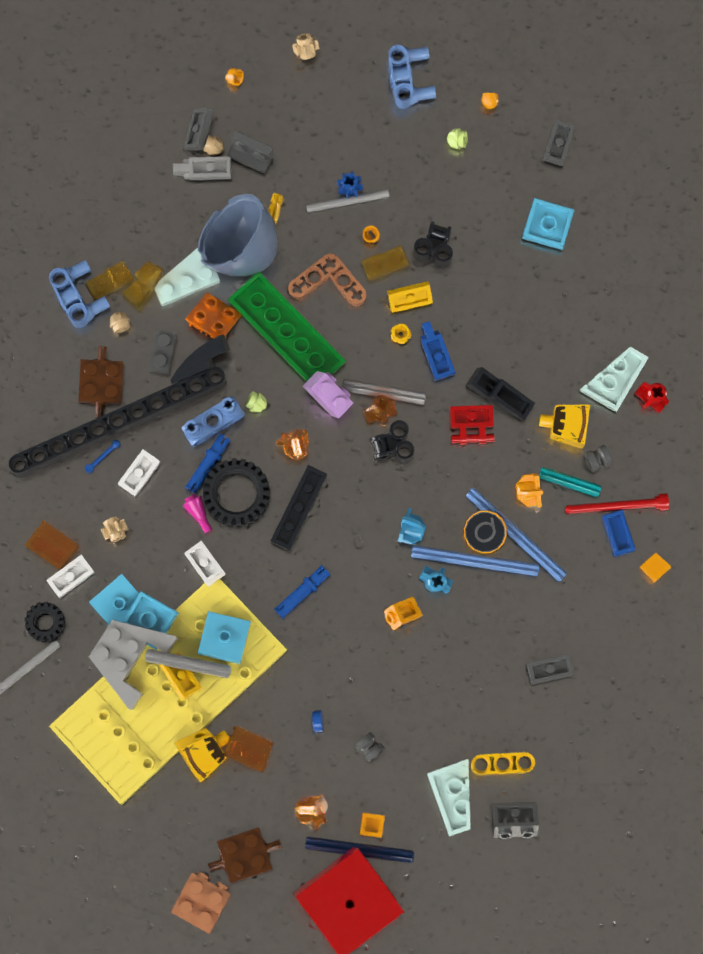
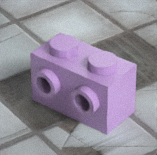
M317 371L303 387L331 416L340 418L353 404L349 398L351 395L343 387L339 388L335 384L337 380L329 372Z

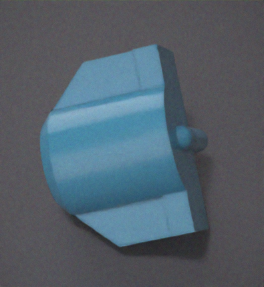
M408 508L406 516L402 518L400 526L402 529L398 542L414 544L423 539L426 524L420 516L411 514V508Z
M425 565L419 576V579L424 581L426 589L433 593L442 591L447 594L454 582L444 575L446 570L444 567L439 568L437 572Z

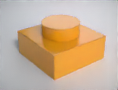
M362 813L360 835L382 838L384 815Z

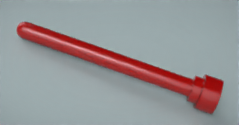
M662 493L654 496L653 499L567 505L565 512L572 514L655 507V509L665 511L669 510L668 493Z

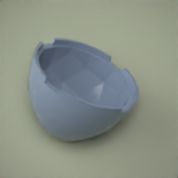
M251 194L237 195L228 200L229 204L221 211L216 210L209 218L199 238L198 252L202 258L200 261L216 272L230 276H247L259 273L271 265L278 249V236L275 222L261 200Z

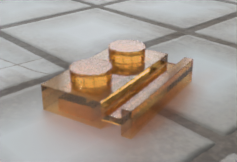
M43 520L25 544V547L58 570H61L79 545Z
M234 726V731L229 737L223 756L258 772H264L271 753L270 749L274 742L239 726Z

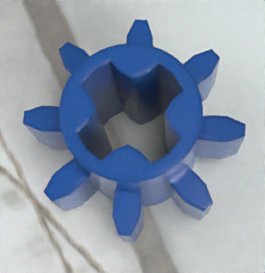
M353 171L348 174L342 173V180H337V186L340 187L338 189L339 194L344 193L347 199L353 195L357 198L358 190H363L361 176L356 177Z

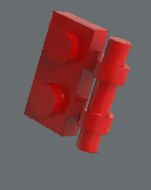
M493 405L450 406L451 429H459L460 433L459 435H451V443L467 445V443L479 442V444L494 442V433L486 434V428L494 427ZM478 428L479 434H466V429Z

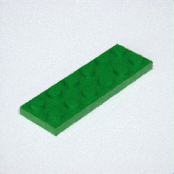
M260 272L250 278L228 299V302L306 382L317 371L329 372L333 375L346 363V360Z

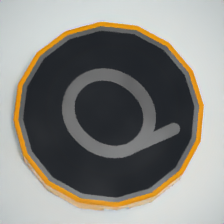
M489 510L479 511L466 521L464 537L467 544L474 551L492 553L505 543L507 526L499 514Z

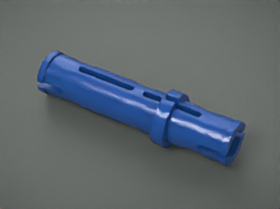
M220 433L218 434L212 447L206 450V456L187 485H185L187 490H190L195 483L191 492L197 494L210 470H212L217 461L221 460V454L231 442L229 438L226 437L222 444H220L225 436Z
M320 565L308 578L305 577L303 579L304 582L274 610L284 619L312 591L315 592L317 590L316 587L331 574Z

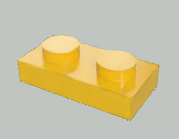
M428 281L387 291L392 313L433 303Z
M160 665L182 701L202 689L192 671Z

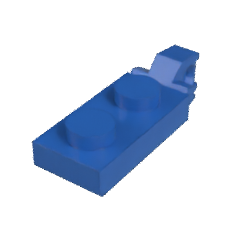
M430 321L422 323L421 328L424 335L420 336L421 344L435 381L455 375L456 372L442 334L438 330L433 331Z

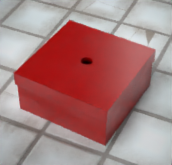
M355 847L351 848L294 892L296 899L337 954L352 953L404 913V910L396 901L397 899L367 858Z

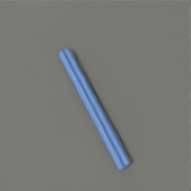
M472 488L467 493V498L481 511L489 510L499 514L506 523L507 535L557 581L560 582L567 575L563 568L476 488Z
M416 545L412 547L411 556L413 558L531 576L539 574V565L534 563Z

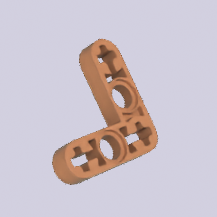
M335 254L323 256L293 279L288 286L290 297L295 300H301L326 280L330 279L352 306H361L366 301L365 289ZM327 260L330 262L335 261L334 268L331 266L326 268V275H324L319 266L323 269L327 266ZM311 272H317L320 275V279L312 282L308 279V275ZM347 275L350 282L347 285L339 284V276ZM304 278L307 285H304L301 288L302 293H293V286L296 285L297 287H300L301 285H303L302 279ZM353 284H355V286H353V290L357 294L362 293L361 300H358L357 298L354 300L352 299L353 293L350 290V288Z

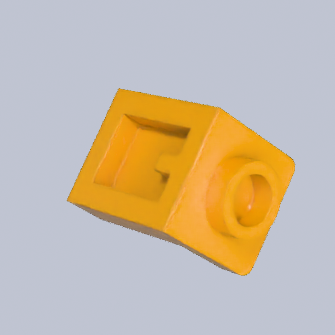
M414 597L395 603L384 611L386 621L392 630L398 629L400 626L423 616Z

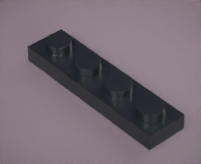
M310 465L307 466L272 536L271 543L290 552L327 477V473Z

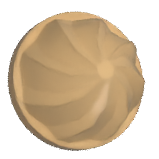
M208 135L203 151L207 152L209 156H216L224 150L223 141L216 135L214 137Z
M115 312L110 317L109 326L114 330V333L126 331L130 328V318L123 312Z

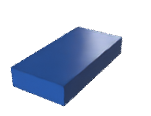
M623 509L602 515L614 556L618 557L636 551Z

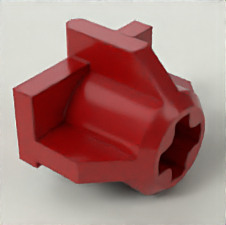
M642 382L634 393L644 401L642 408L646 409L650 406L658 413L670 402L666 397L667 390L661 383L650 385Z

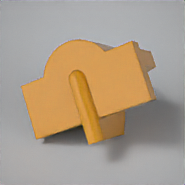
M538 473L524 474L516 483L517 499L527 507H542L541 494H543V490L540 487Z

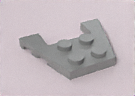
M112 620L89 655V658L130 710H133L144 693L125 681L149 643L160 651L169 653L178 637Z

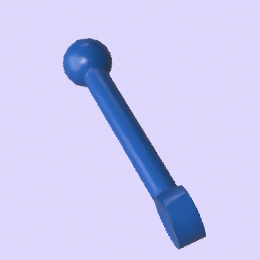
M113 440L112 445L92 464L85 466V471L92 473L94 467L114 448L120 446V441Z

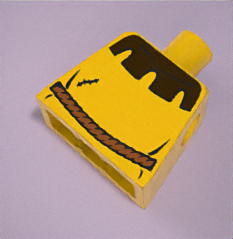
M555 405L553 415L540 414L539 426L551 428V439L583 449L586 440L590 405Z
M205 728L176 741L174 744L193 775L199 782H202L225 761L226 756L221 747L231 740L224 730L213 736Z

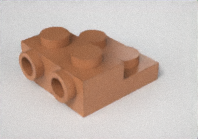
M198 871L197 874L191 873L171 913L210 934L231 894L228 893L229 888L219 882L216 885L208 881L210 877Z

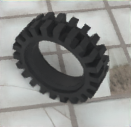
M232 458V461L224 460L222 464L215 465V468L210 470L208 477L205 478L203 487L204 502L211 516L218 522H222L223 525H232V527L239 525L244 527L248 523H254L266 511L270 500V487L265 473L263 474L262 469L259 466L256 467L253 462H246V459L237 460ZM229 475H245L256 486V499L244 511H229L218 502L216 495L218 485Z

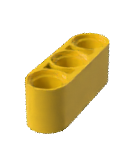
M526 752L481 754L472 759L470 768L474 774L479 776L525 774L534 768L535 759L530 753ZM521 757H526L530 760V767L528 769H523L519 766V759ZM504 758L508 761V768L506 770H501L497 767L498 759ZM482 759L486 762L487 767L484 771H478L475 768L476 760Z

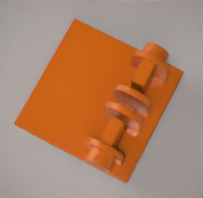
M207 292L185 320L189 323V326L200 330V333L206 332L205 336L210 335L214 339L224 334L225 338H227L226 335L242 315L236 309Z

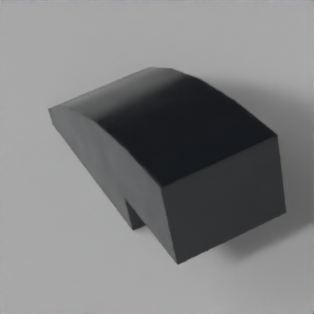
M219 335L206 342L188 356L170 380L171 383H176L215 366L212 358L231 350L225 335Z
M483 367L476 368L466 384L467 387L489 402L522 421L526 419L535 405V402L503 379L495 377Z

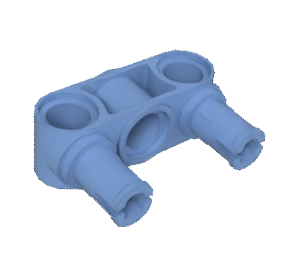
M394 45L389 50L388 65L391 88L393 89L395 104L401 109L409 108L420 100L436 98L435 86L413 87L412 72L409 65L413 61L428 60V46L409 49V47ZM394 55H401L403 58L395 60L392 57ZM407 94L409 98L404 100L399 95Z
M86 260L70 268H55L49 274V279L64 312L67 313L71 323L77 328L85 327L94 318V315L110 308L105 296L90 304H84L75 284H73L75 282L74 279L91 272ZM58 276L65 277L64 282L60 284L55 283V279ZM78 312L84 313V317L81 320H75L74 315Z
M231 396L224 398L220 403L196 418L187 421L181 429L192 447L240 420L245 413L235 397ZM211 417L219 419L215 426L208 425V420Z

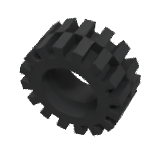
M45 601L44 603L38 602L35 606L32 605L30 611L26 612L27 616L24 619L25 628L30 636L39 642L54 641L56 637L61 636L62 630L65 629V618L62 611L55 604ZM42 614H49L53 618V625L48 630H41L37 626V619Z

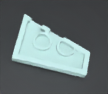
M198 248L153 285L161 306L220 283L217 272L200 261L202 258Z
M629 347L608 367L596 375L594 379L583 386L580 392L617 412L649 357Z
M469 759L427 773L449 837L470 829Z

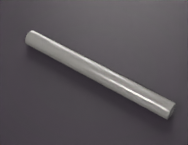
M384 189L358 194L357 198L353 195L348 199L343 197L306 204V210L309 213L389 197V191Z
M57 640L53 641L1 682L0 694L60 648L61 645Z

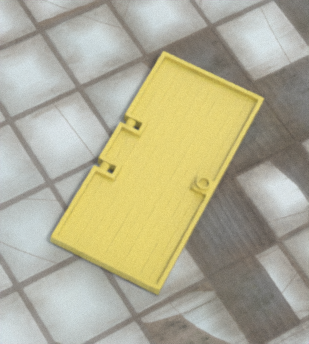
M221 579L209 587L204 583L175 610L179 614L167 634L178 637L169 653L175 654L179 651L181 656L231 666L229 678L192 671L202 689L182 701L160 665L145 661L147 649H153L147 645L128 675V679L125 680L144 693L133 710H130L103 676L49 726L120 805H123L179 753L174 744L176 741L208 726L287 652V649ZM208 611L251 621L241 664L198 655Z

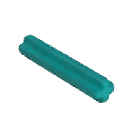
M542 467L539 473L540 479L595 497L600 495L601 485L546 467Z

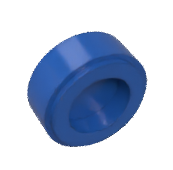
M322 710L312 712V723L315 733L324 731Z

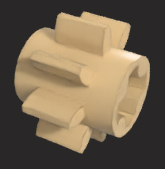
M308 33L297 36V43L292 44L294 53L300 56L301 59L313 58L316 55L315 50L320 49L318 39H315V37Z
M115 516L103 522L105 528H102L101 532L105 540L110 538L111 542L114 543L126 537L125 531L129 529L124 519L119 521L118 516Z

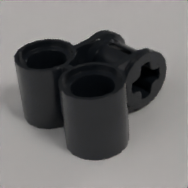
M431 221L427 237L419 238L414 243L413 255L416 260L424 262L432 256L434 263L438 267L444 268L450 265L453 250L447 245L452 227H442ZM425 246L428 248V252L420 253L417 248ZM445 252L449 257L447 259H440L437 254Z
M396 420L391 424L389 434H381L369 439L370 443L373 444L375 452L374 460H382L394 455L400 463H408L413 459L414 446L411 442L406 441L409 433V427L406 422ZM400 427L404 429L405 433L402 436H396L393 430ZM403 447L408 448L410 454L408 456H401L399 450Z

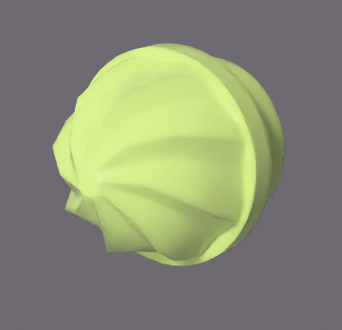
M461 128L452 130L447 136L449 145L456 149L466 147L468 141L467 131H463Z
M252 391L245 406L251 412H261L267 406L266 398L262 393Z

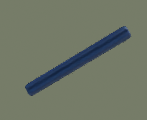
M307 837L305 848L309 850L345 854L355 847L360 850L364 857L413 863L414 861L413 850Z

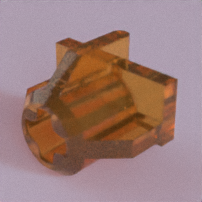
M384 395L375 397L371 405L363 409L367 424L380 420L381 425H385L388 421L387 418L397 416L396 401L390 400Z
M296 429L291 433H281L282 438L277 440L276 444L283 446L285 455L291 459L304 458L308 454V431Z
M323 795L310 797L307 800H299L295 805V815L301 824H310L313 830H317L320 823L327 822L324 814L328 804Z

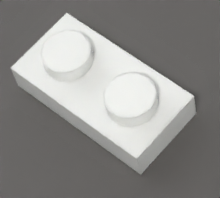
M142 449L120 479L118 485L136 497L161 462Z
M202 541L184 553L208 587L225 575L223 569Z
M80 555L46 581L57 596L61 598L95 572L84 557Z

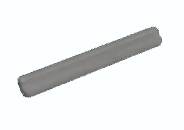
M344 379L342 385L348 392L423 405L426 399V393L350 379Z
M147 649L145 661L223 678H229L231 673V666L201 659L153 649Z

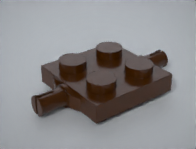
M98 346V359H81L78 402L94 405L95 418L99 417V410L100 417L104 415V406L110 404L121 405L123 361L106 359V346H103V354L102 346Z
M259 827L219 840L217 844L220 850V860L208 863L210 872L223 868L228 875L230 884L272 871L269 852L282 849L280 840L267 844L262 838Z

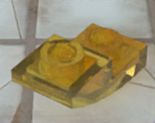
M401 245L384 253L379 252L361 261L369 280L386 276L410 266Z
M124 261L106 269L103 274L86 281L85 286L94 301L121 289L133 281L134 277Z
M147 261L134 273L136 280L122 293L123 298L139 307L158 284L164 272L163 269Z

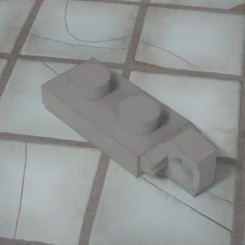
M189 157V159L184 160L183 164H173V175L184 176V179L189 180L231 179V157Z

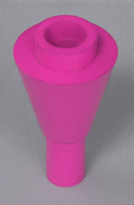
M193 494L184 499L186 504L182 506L199 522L204 533L210 531L212 528L206 518L202 496L197 497L196 494Z

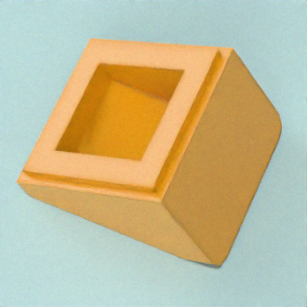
M655 553L640 568L655 583L671 566Z

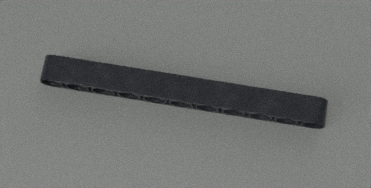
M211 367L13 455L8 463L9 468L17 477L29 475L220 390L226 383L225 373L219 367ZM219 374L222 378L219 382L215 383L210 380L211 376ZM194 383L202 385L199 391L191 390V386ZM176 391L183 394L179 400L171 398V395ZM155 400H160L163 402V405L155 409L152 407V403ZM135 409L143 410V414L140 417H134L132 413ZM120 417L124 419L120 426L112 424L115 418ZM97 426L104 428L103 433L100 435L93 434V430ZM77 435L84 436V440L80 444L73 442ZM63 444V451L59 453L54 452L55 445ZM42 452L45 454L43 460H34V456L37 453ZM18 461L25 462V466L21 470L14 469Z

